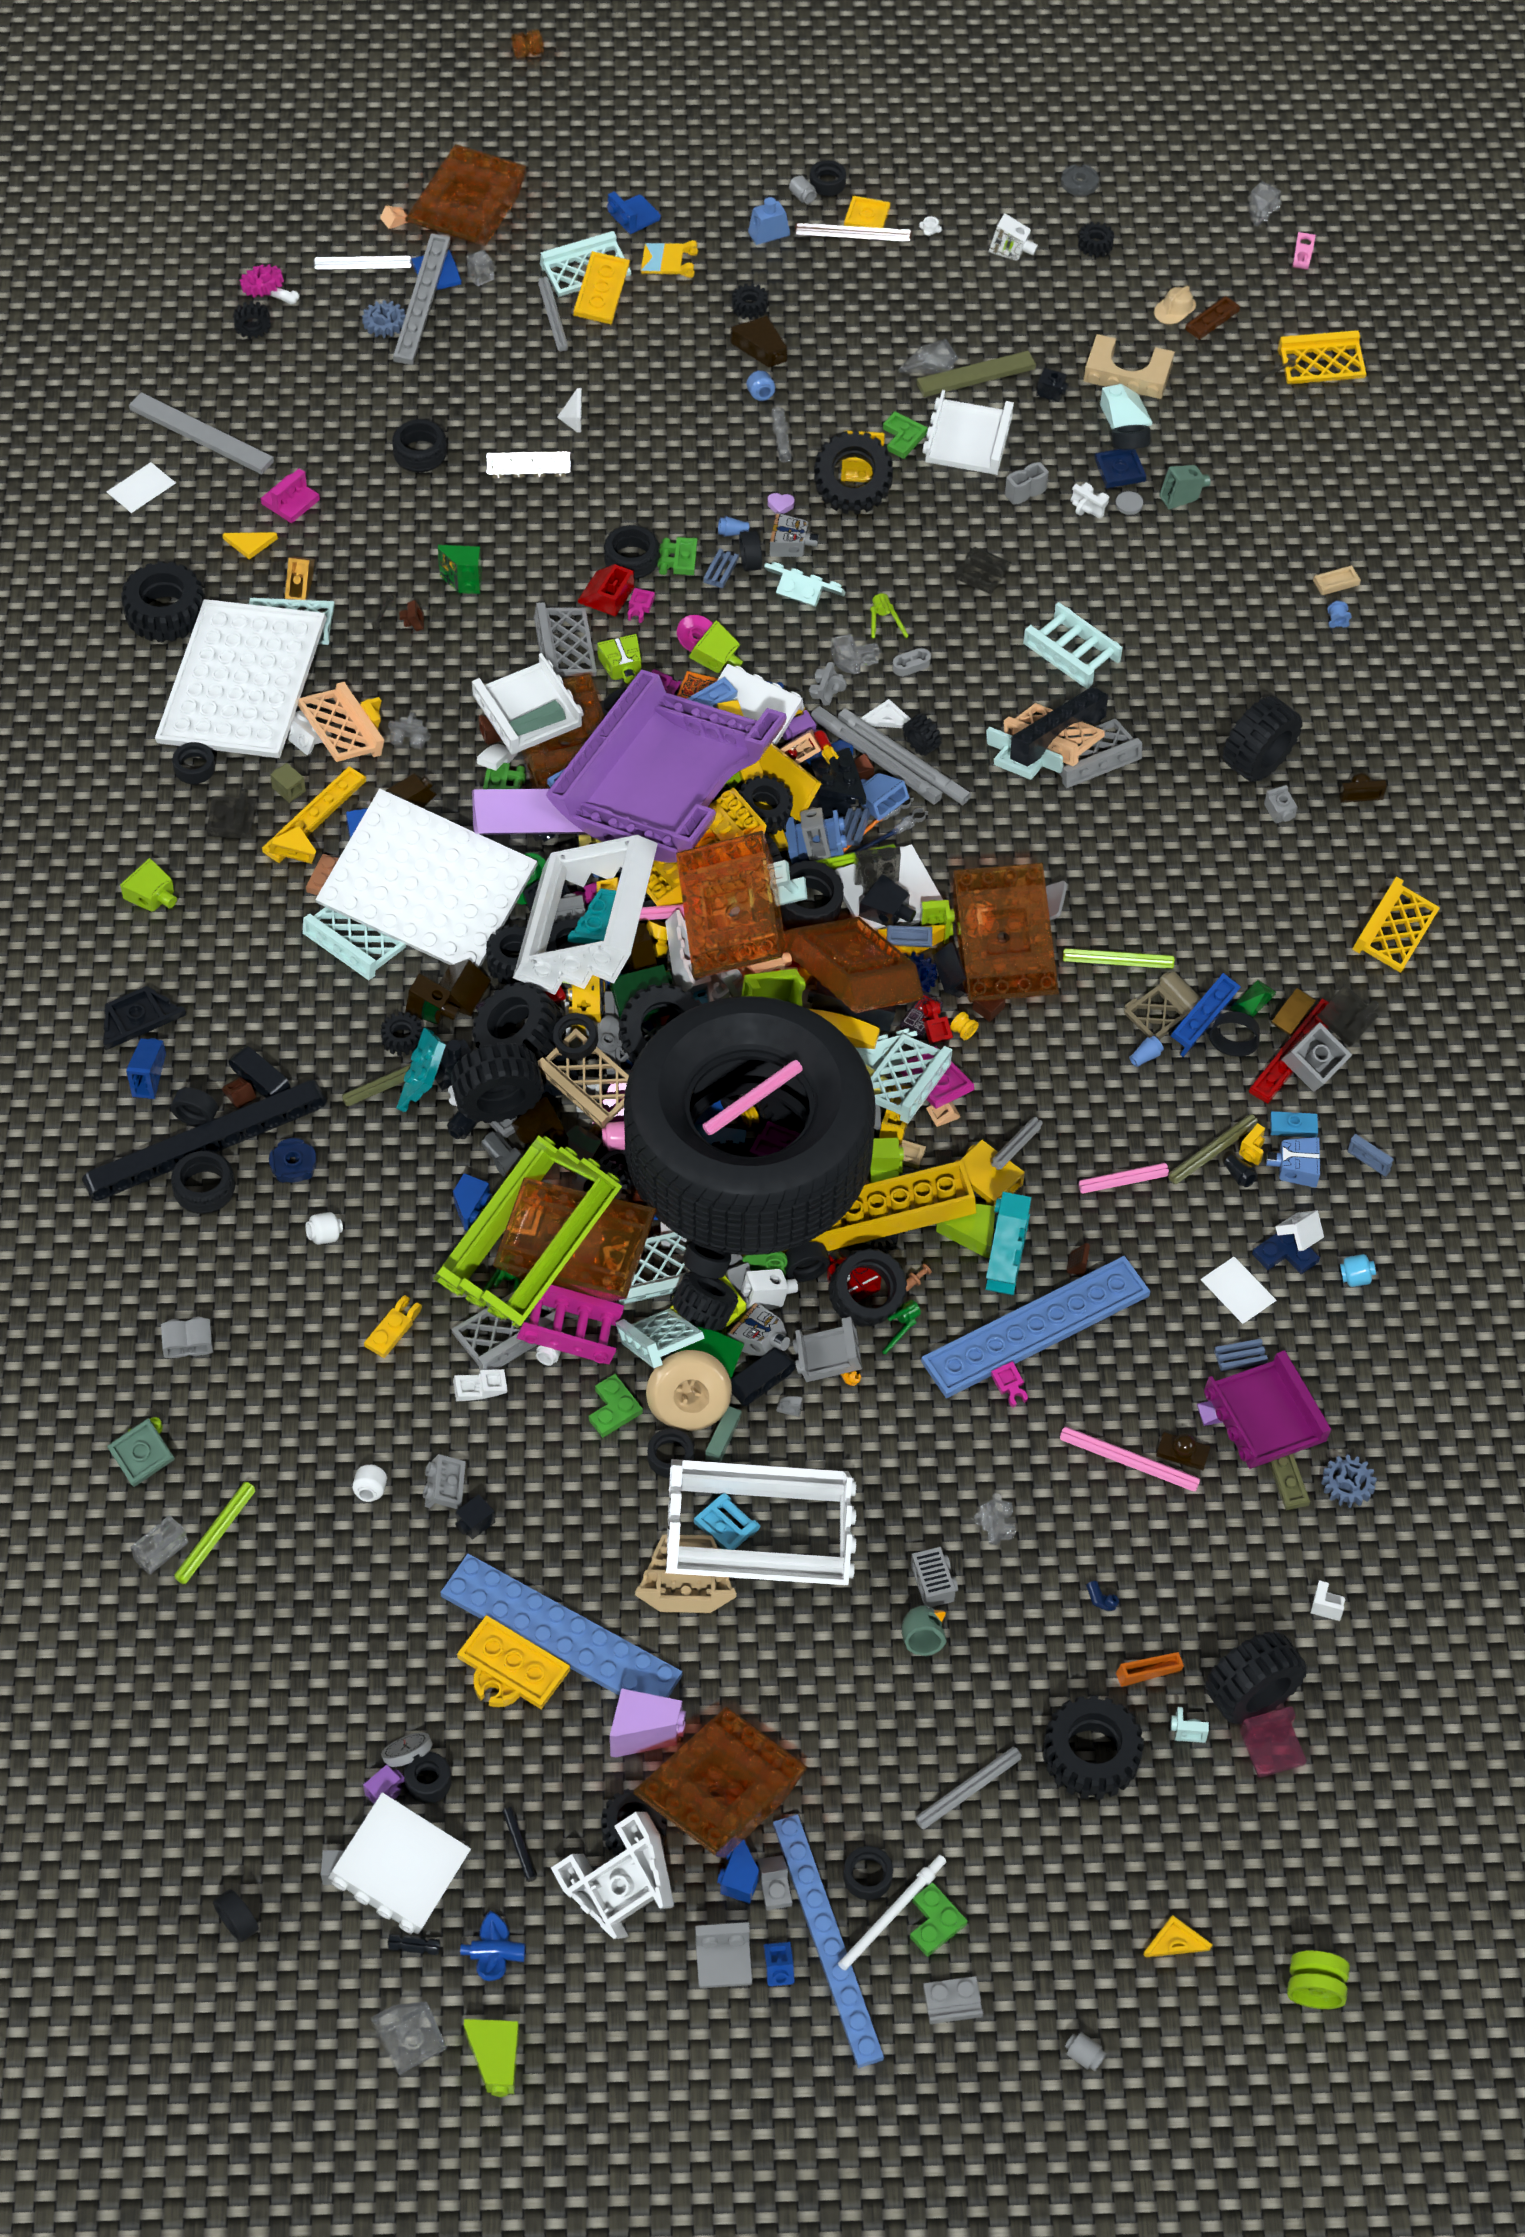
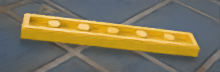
M348 766L262 847V852L280 863L285 857L269 853L272 840L297 826L308 837L366 782V776Z

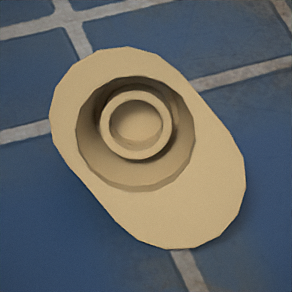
M1189 286L1174 287L1168 291L1166 297L1158 303L1154 310V315L1159 322L1175 324L1193 312L1196 308V303Z

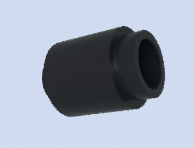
M458 1110L447 1124L448 1132L455 1139H466L478 1122L468 1119Z

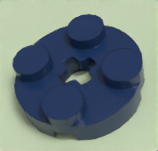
M298 1138L285 1139L278 1143V1147L274 1151L272 1149L270 1152V1169L279 1182L295 1183L310 1179L317 1165L315 1150L311 1145L305 1144L304 1140ZM291 1157H295L296 1160H299L294 1164L288 1163Z

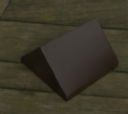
M465 960L449 965L439 985L451 992L450 1004L460 1008V1013L472 1016L491 980L470 960Z

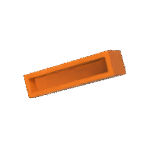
M1179 1652L1122 1663L1116 1675L1120 1686L1124 1687L1181 1671L1184 1664Z

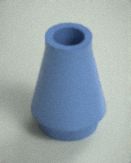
M727 516L719 518L718 534L723 535V537L739 535L740 532L749 531V522H743Z
M1155 1036L1146 1037L1136 1051L1129 1056V1059L1135 1067H1139L1141 1064L1161 1056L1164 1047Z

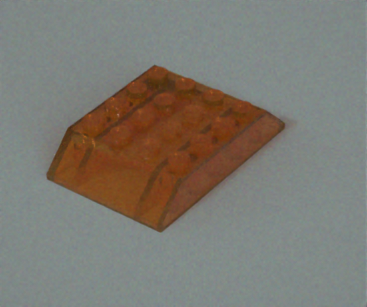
M524 1178L493 1266L524 1280L587 1192ZM613 1199L551 1285L607 1301L627 1299L657 1211L656 1208Z

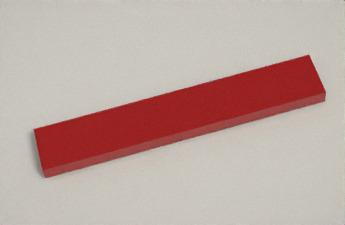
M1322 998L1253 1083L1249 1093L1269 1104L1293 1074V1071L1281 1059L1318 1023H1321L1328 1030L1341 1014L1342 1009Z

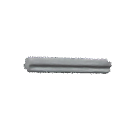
M1037 1117L1031 1118L993 1157L992 1167H996L997 1170L1002 1169L1041 1129L1042 1120H1038Z

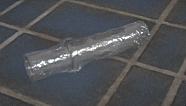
M777 407L772 410L774 421L772 428L776 434L779 460L781 462H788L792 459L787 432L789 426L785 420V410Z

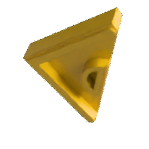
M275 532L223 534V540L249 560L278 539Z
M1172 1915L1144 1951L1143 1955L1145 1957L1210 1951L1213 1944Z

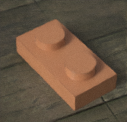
M322 854L306 885L307 893L318 896L339 858Z

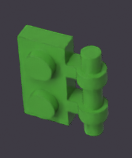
M677 537L676 543H670L669 538H663L662 544L659 546V553L661 554L657 564L659 573L662 575L667 574V569L670 567L673 568V574L694 575L697 538ZM673 553L675 557H669V555Z
M503 763L497 770L487 768L483 789H522V784L525 783L526 779L525 768L518 766L516 771L510 770V763ZM508 781H513V786H507Z

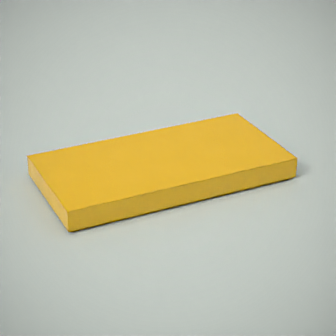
M592 251L573 316L612 325L630 260Z
M771 743L759 759L763 774L768 776L769 779L777 778V782L780 783L782 781L785 784L784 787L790 789V795L793 796V807L790 815L795 820L801 821L800 812L808 810L822 783Z

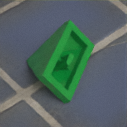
M1257 980L1231 1006L1230 1010L1245 1013L1253 1018L1276 995V991L1260 980Z

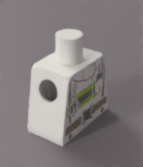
M1004 213L997 225L989 252L1013 260H1019L1023 251L1034 255L1038 244L1028 240L1031 233L1030 228Z

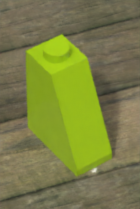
M976 1204V1214L937 1223L936 1232L985 1258H990L995 1206Z
M464 2019L465 2035L487 2093H492L493 2096L497 2097L514 2094L519 2039L518 2021Z

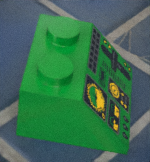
M438 545L440 577L458 593L480 594L482 581L480 547Z

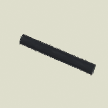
M507 1807L502 1812L526 1881H534L537 1877L512 1807Z

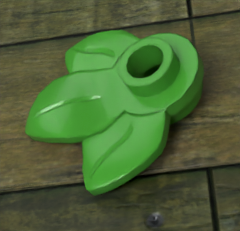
M781 1251L770 1254L745 1255L742 1258L743 1262L749 1263L751 1271L780 1269L783 1271L784 1277L786 1275L785 1267L788 1259Z

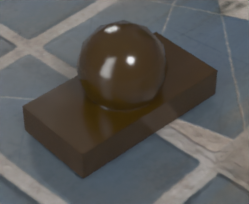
M1357 773L1352 777L1350 783H1342L1339 796L1340 802L1383 800L1387 788L1386 781H1372L1367 774Z
M1163 1432L1156 1457L1204 1470L1211 1446L1196 1442L1189 1434L1175 1436Z

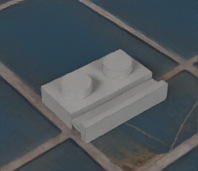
M976 1976L923 1984L929 2024L983 2017Z

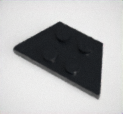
M850 748L836 752L839 758L836 759L833 756L829 760L830 764L826 762L824 757L811 762L810 770L812 776L822 783L817 791L818 795L834 797L846 801L847 797L859 799V804L866 805V795Z
M148 986L105 1004L104 1049L108 1050L186 1016V1011L184 1007L175 1006L170 1003V999L157 994L155 990Z

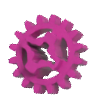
M263 264L257 267L254 266L252 271L247 270V274H243L242 279H240L243 293H246L247 296L252 294L253 297L260 295V297L267 294L270 295L271 291H278L277 287H282V282H284L281 269H278L277 266L271 267V264H268L266 267Z

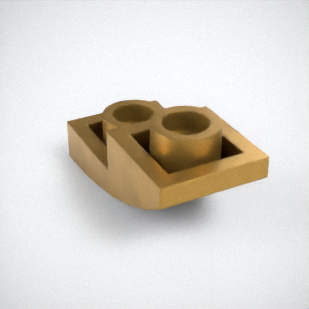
M1296 988L1272 1020V1024L1291 1036L1316 1000Z

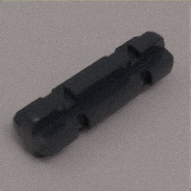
M390 1934L388 1949L399 1951V1948H401L405 1952L424 1954L425 1951L429 1955H438L440 1940L429 1938L428 1941L424 1937L404 1935L403 1938L399 1934Z

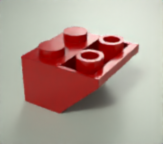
M616 564L596 571L579 597L578 603L616 617L634 589V571Z

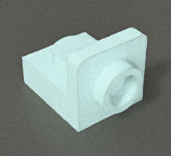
M1177 1707L1176 1715H1171L1170 1730L1175 1731V1741L1206 1743L1209 1722H1202L1198 1719L1183 1721V1707Z

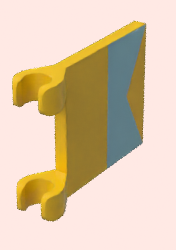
M693 240L684 244L645 243L641 274H681L692 278L695 273L693 270L694 265L693 263L682 265L683 252L692 256L697 255V242Z

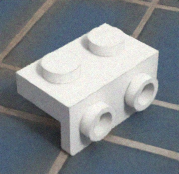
M295 712L287 739L303 753L309 755L313 750L314 744L323 742L303 712ZM326 731V735L331 737L332 734Z

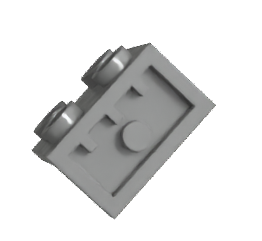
M749 1922L696 1926L695 1939L699 1988L752 1984Z

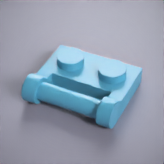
M723 1493L694 1518V1523L706 1535L713 1536L715 1543L722 1549L735 1550L748 1537L753 1536L761 1525L756 1520L752 1521L730 1501L731 1498L726 1493ZM724 1508L740 1524H742L744 1528L741 1530L726 1515H724L720 1511V1509Z

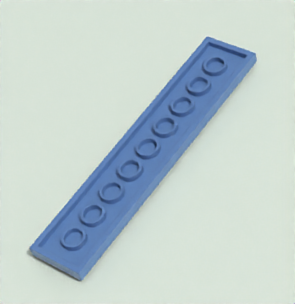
M1123 1256L921 1357V1363L947 1399L990 1377L991 1371L1012 1361L1016 1364L1149 1297L1150 1290L1126 1257Z
M470 1554L466 1555L440 1592L442 1598L482 1620L486 1615L570 1665V1669L619 1696L621 1689L668 1698L682 1677L681 1670Z

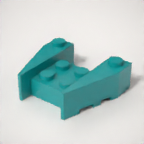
M1003 1192L1002 1199L997 1198L994 1212L998 1213V1215H996L993 1229H995L987 1270L985 1290L1014 1296L1029 1224L1031 1197Z

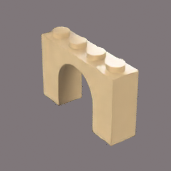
M1096 335L1085 367L1084 382L1105 387L1123 384L1137 394L1162 399L1173 366L1175 351L1155 347L1147 367L1138 371H1127L1117 367L1112 361L1116 338Z

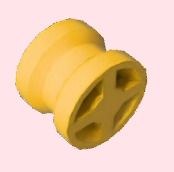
M961 1012L954 1018L950 1028L953 1032H958L961 1039L968 1040L976 1032L979 1023L969 1019V1015L966 1012Z

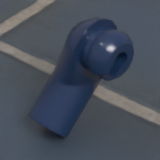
M1091 1581L1086 1584L1094 1606L1108 1612L1115 1610L1119 1605V1599L1116 1595L1109 1594L1106 1596L1102 1594L1098 1581Z

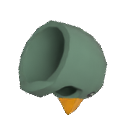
M925 1605L911 1609L904 1617L901 1625L902 1637L907 1650L915 1655L923 1656L932 1655L940 1651L947 1642L944 1629L942 1628V1621L946 1612L934 1610Z

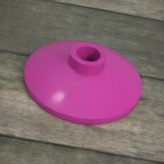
M700 615L686 616L677 627V638L680 644L692 652L713 623Z

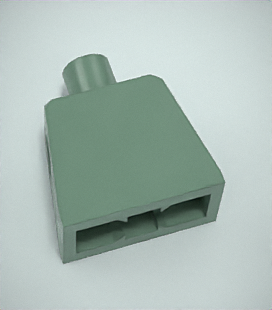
M1195 465L1171 466L1168 469L1159 496L1168 509L1196 501L1200 496L1202 488L1210 486V477L1208 474L1203 475Z

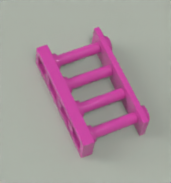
M550 1285L531 1311L529 1323L523 1322L517 1334V1339L609 1365L616 1352V1348L608 1346L611 1325L616 1326L615 1322H618L622 1316L624 1305ZM542 1305L556 1309L552 1330L538 1326ZM565 1312L579 1315L575 1336L561 1333ZM588 1318L602 1322L598 1343L585 1339Z

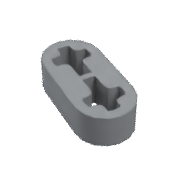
M919 648L898 655L893 659L892 670L898 676H907L924 670L930 666L931 654L928 650Z

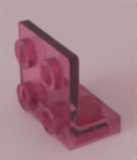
M1292 1706L1243 1721L1240 1734L1259 1778L1306 1764V1758L1292 1727L1296 1716Z

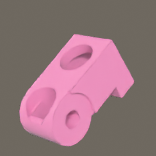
M1298 232L1293 268L1308 270L1316 235ZM1302 239H1308L1311 242V244H1302L1300 243V241Z

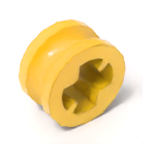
M754 1106L741 1114L747 1128H751L752 1124H760V1119Z

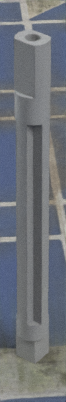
M821 706L813 710L811 717L814 721L838 738L850 743L862 754H867L869 759L896 778L903 780L906 785L930 803L935 805L941 800L942 791L907 769Z
M846 708L838 714V719L853 731L962 806L970 799L971 793Z

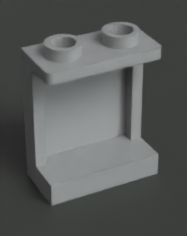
M851 1317L842 1318L843 1327L809 1335H803L801 1330L795 1331L796 1339L793 1340V1347L795 1353L799 1356V1360H795L798 1374H802L806 1382L862 1369L857 1328Z

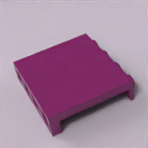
M1285 1350L1276 1353L1272 1362L1215 1381L1210 1376L1205 1385L1204 1393L1207 1400L1212 1402L1216 1409L1217 1418L1224 1423L1229 1439L1234 1441L1241 1460L1246 1462L1249 1469L1324 1443L1331 1432L1329 1424Z

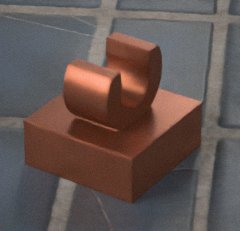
M415 600L407 602V610L399 612V619L404 620V627L413 626L415 631L423 630V611Z

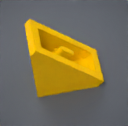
M297 826L273 839L269 853L312 864L316 850L301 828Z

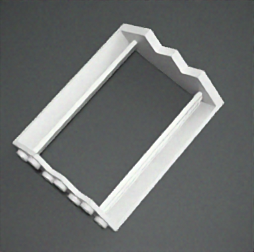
M633 835L551 853L542 870L513 978L524 983H532L554 995L563 981L585 989L592 975L614 983L631 955L658 843L639 835ZM621 867L622 871L604 941L546 952L565 880L584 887L591 873L605 879H611L615 877Z
M671 1459L669 1497L671 1501L668 1504V1525L670 1529L667 1531L668 1557L666 1573L848 1585L849 1578L853 1579L854 1563H850L851 1553L856 1551V1538L850 1532L851 1525H855L856 1510H854L850 1500L851 1496H855L856 1481H854V1478L851 1477L848 1471ZM681 1491L840 1502V1557L679 1546Z

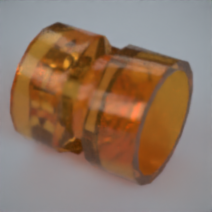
M538 29L527 31L526 34L523 32L512 34V47L517 59L528 57L529 54L532 56L543 54V41Z

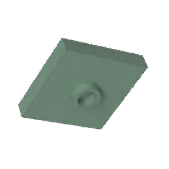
M149 1418L107 1446L133 1487L175 1460Z

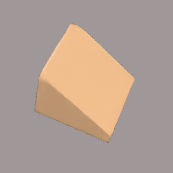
M385 206L381 215V220L389 229L410 221L401 207Z
M952 1101L937 1109L932 1105L926 1108L937 1127L961 1117Z

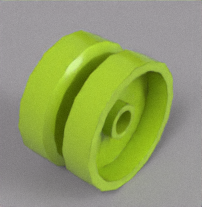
M1302 1951L1293 1954L1289 1970L1292 1977L1288 1981L1287 1996L1295 2003L1310 2008L1335 2009L1344 2006L1348 1990L1344 1983L1349 1978V1963L1340 1956L1321 1951Z

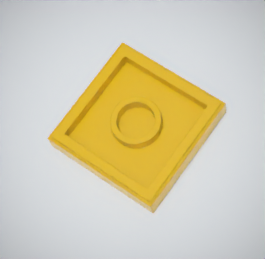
M853 196L844 226L884 228L891 202Z

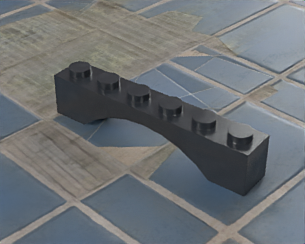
M1090 687L1011 737L1010 759L1028 767L1042 757L1051 742L1068 726L1082 721L1093 725L1107 715L1108 694L1097 688Z

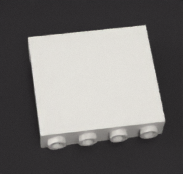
M942 390L940 398H936L934 409L937 411L932 412L931 424L933 426L928 427L927 439L929 441H925L923 446V453L926 454L925 462L998 475L1012 420L1014 402L1006 401L1004 410L945 400V390Z
M542 653L539 654L538 664L486 685L482 683L480 678L472 681L474 698L511 755L582 726L583 710L579 704L576 705L571 691L565 689L561 676L555 674L550 660H546ZM554 700L563 708L565 720L517 736L509 724L510 721Z
M727 664L718 678L720 680L725 677L738 691L737 697L730 701L738 700L744 717L758 721L767 708L786 713V723L772 742L775 746L798 709L804 710L803 699L799 694L785 691L780 685L776 683L770 684L759 675H751L739 666L734 667Z
M912 844L835 869L844 886L843 900L860 929L859 938L862 944L877 940V929L887 928L885 925L859 916L861 900L882 874L910 894L908 907L916 911V915L911 923L900 918L895 924L896 926H919L922 902L943 900Z
M382 1792L328 1878L332 1880L331 1883L336 1888L353 1893L354 1898L358 1902L375 1907L377 1909L376 1912L383 1918H392L400 1923L399 1927L410 1934L414 1932L418 1935L471 1848Z

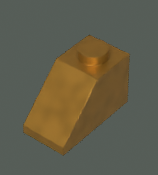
M295 556L288 558L285 599L307 600L313 581L315 559Z

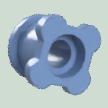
M1335 601L1327 608L1328 614L1331 615L1329 627H1348L1349 619L1352 616L1350 612H1347V603Z

